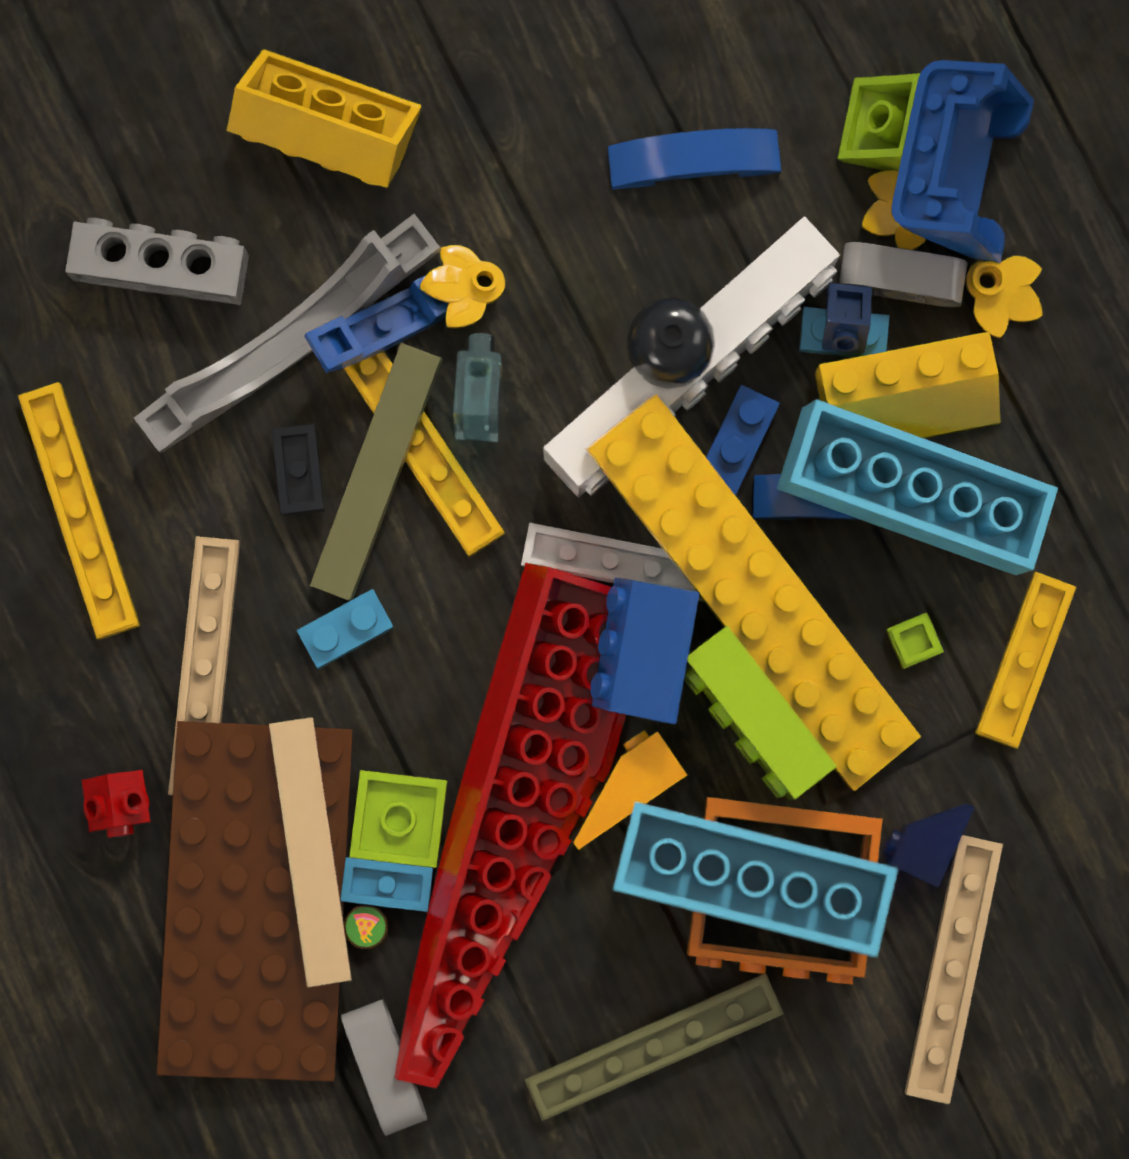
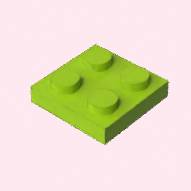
M360 770L349 857L437 868L448 781Z

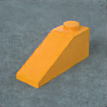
M644 730L624 744L628 752L619 759L573 842L578 850L633 812L635 802L646 804L687 776L658 731L649 737Z

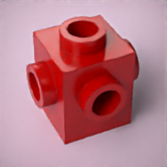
M143 770L105 774L81 780L84 794V814L88 821L89 832L107 830L108 838L134 834V825L150 822L149 798L145 789Z

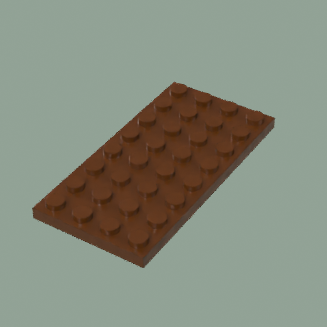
M177 721L157 1075L334 1081L339 982L307 987L269 725ZM314 727L339 899L341 900L347 847L353 729ZM340 901L341 913H342V920H343V905H344V902H343V901Z

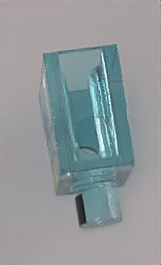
M484 333L471 334L469 336L468 351L458 352L453 407L455 439L498 442L502 355L494 352L495 338L492 335Z

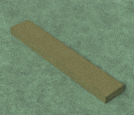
M403 343L400 344L310 586L349 601L353 600L443 359L441 357Z
M766 973L761 974L526 1078L525 1082L543 1121L783 1015V1011Z

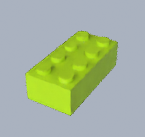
M728 626L724 627L688 655L684 681L696 695L703 691L713 704L708 708L711 716L723 730L730 726L739 738L734 743L736 748L749 764L755 761L759 763L766 772V775L761 779L776 799L783 796L787 801L796 799L837 767Z

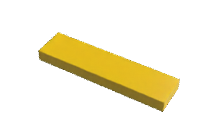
M1038 572L1033 573L976 728V735L1013 749H1018L1076 586Z

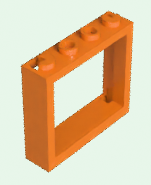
M711 797L705 798L703 819L717 822V817L863 835L860 859L878 863L883 819ZM692 911L687 955L696 957V965L722 968L723 960L740 962V971L762 974L766 972V965L783 967V976L809 979L810 971L827 973L828 982L852 985L853 977L865 978L867 956L854 952L849 953V961L703 943L706 915Z

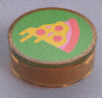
M360 905L352 909L346 916L344 933L352 945L361 949H370L379 945L385 939L388 933V920L384 912L378 907Z

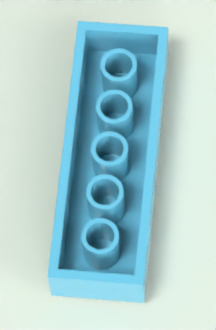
M817 399L804 406L801 410L777 486V490L1013 575L1034 570L1058 490L1057 487Z
M635 802L613 891L830 947L877 957L898 868Z

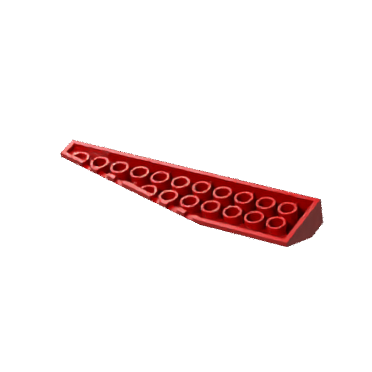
M525 563L460 784L428 907L394 1078L397 1080L437 1088L464 1039L462 1032L471 1015H477L484 1002V999L481 998L493 975H499L506 962L503 957L513 939L518 940L551 879L550 871L559 855L563 856L572 841L568 839L580 816L585 817L593 802L590 800V797L599 781L604 782L611 769L626 714L591 706L593 700L591 696V682L594 675L598 673L601 656L598 644L601 633L606 629L609 612L606 600L611 588L610 586L551 567Z

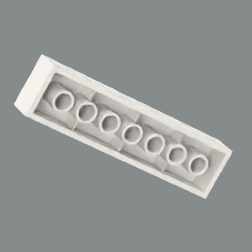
M804 216L700 308L713 327L715 339L711 363L700 377L683 387L664 388L650 384L637 372L635 367L632 368L543 447L544 461L578 498L586 491L590 496L595 494L609 479L585 450L589 445L653 394L659 396L674 417L675 412L681 406L686 410L692 408L706 394L704 391L708 387L707 383L715 378L720 382L738 366L736 362L740 359L739 355L744 350H747L750 354L755 352L768 340V334L773 329L771 326L777 321L782 326L785 325L801 310L800 305L805 301L804 297L810 293L815 298L828 287L829 283H832L833 280L831 278L837 273L834 267L840 254Z

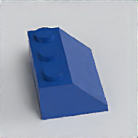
M615 577L614 585L610 588L606 600L609 612L606 629L601 633L598 644L601 656L598 673L594 675L591 682V696L593 697L591 706L611 712L676 724L700 592Z

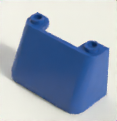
M940 60L930 63L921 71L917 82L892 201V215L895 221L905 230L971 259L983 262L993 261L1001 263L1005 244V234L1000 225L994 220L978 216L993 138L1010 139L1022 134L1029 124L1034 99L1005 64Z

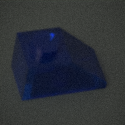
M960 804L904 824L901 831L893 829L883 850V853L889 855L885 865L898 868V871L929 886L939 887L975 807L969 804Z

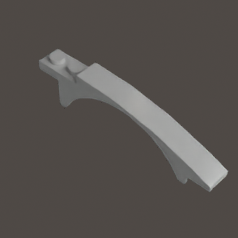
M415 214L381 239L373 230L362 239L342 266L298 307L237 351L197 373L173 382L165 388L167 393L134 417L135 421L160 453L164 452L313 352L304 337L307 332L340 316L346 319L375 305L374 302L438 254L441 251L440 246Z

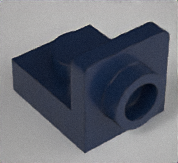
M836 283L828 284L825 329L822 339L823 350L863 354L865 352L871 325L872 287Z

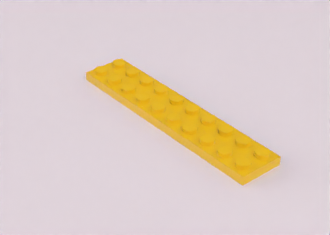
M657 394L649 397L585 449L695 591L700 592L699 596L723 627L728 626L836 764V772L851 790L856 791L921 737Z

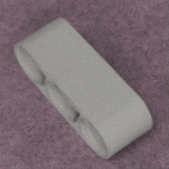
M849 242L844 246L839 284L872 287L871 295L942 307H959L962 304L967 262L951 256L862 242Z
M381 999L342 1014L341 1017L347 1037L385 1136L426 1121V1111L416 1084L394 1078L400 1040L385 1001Z

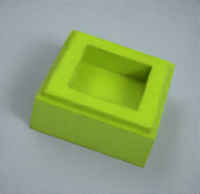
M927 612L886 629L902 670L944 652Z

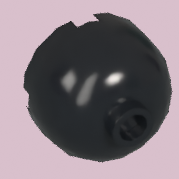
M678 298L659 299L644 307L631 322L627 337L628 357L633 367L650 384L664 388L683 387L700 377L710 365L715 348L713 327L705 313L693 303Z

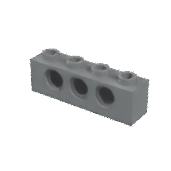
M87 218V223H73L65 270L73 281L241 305L249 255L245 247L239 245V240L215 236L213 242L198 240L195 233L183 230H172L171 235L157 234L154 228L141 224H130L129 229L112 227V222L100 218ZM112 246H126V254L120 261H107L106 255ZM156 251H166L169 253L167 263L161 268H151L148 265L150 256ZM199 257L210 258L211 267L207 272L200 275L191 273L190 267L195 259Z

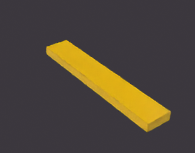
M384 351L343 368L373 414L393 365ZM423 412L405 462L468 557H471L503 536L505 532L425 412Z
M57 382L18 395L96 638L101 640L139 627L138 617L62 385Z

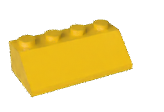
M263 49L235 87L227 131L240 135L249 142H259L279 149L286 155L299 156L318 163L325 169L341 171L358 177L367 184L380 185L387 188L400 167L422 105Z
M990 332L819 364L815 372L820 401L923 439L1001 423L999 375Z

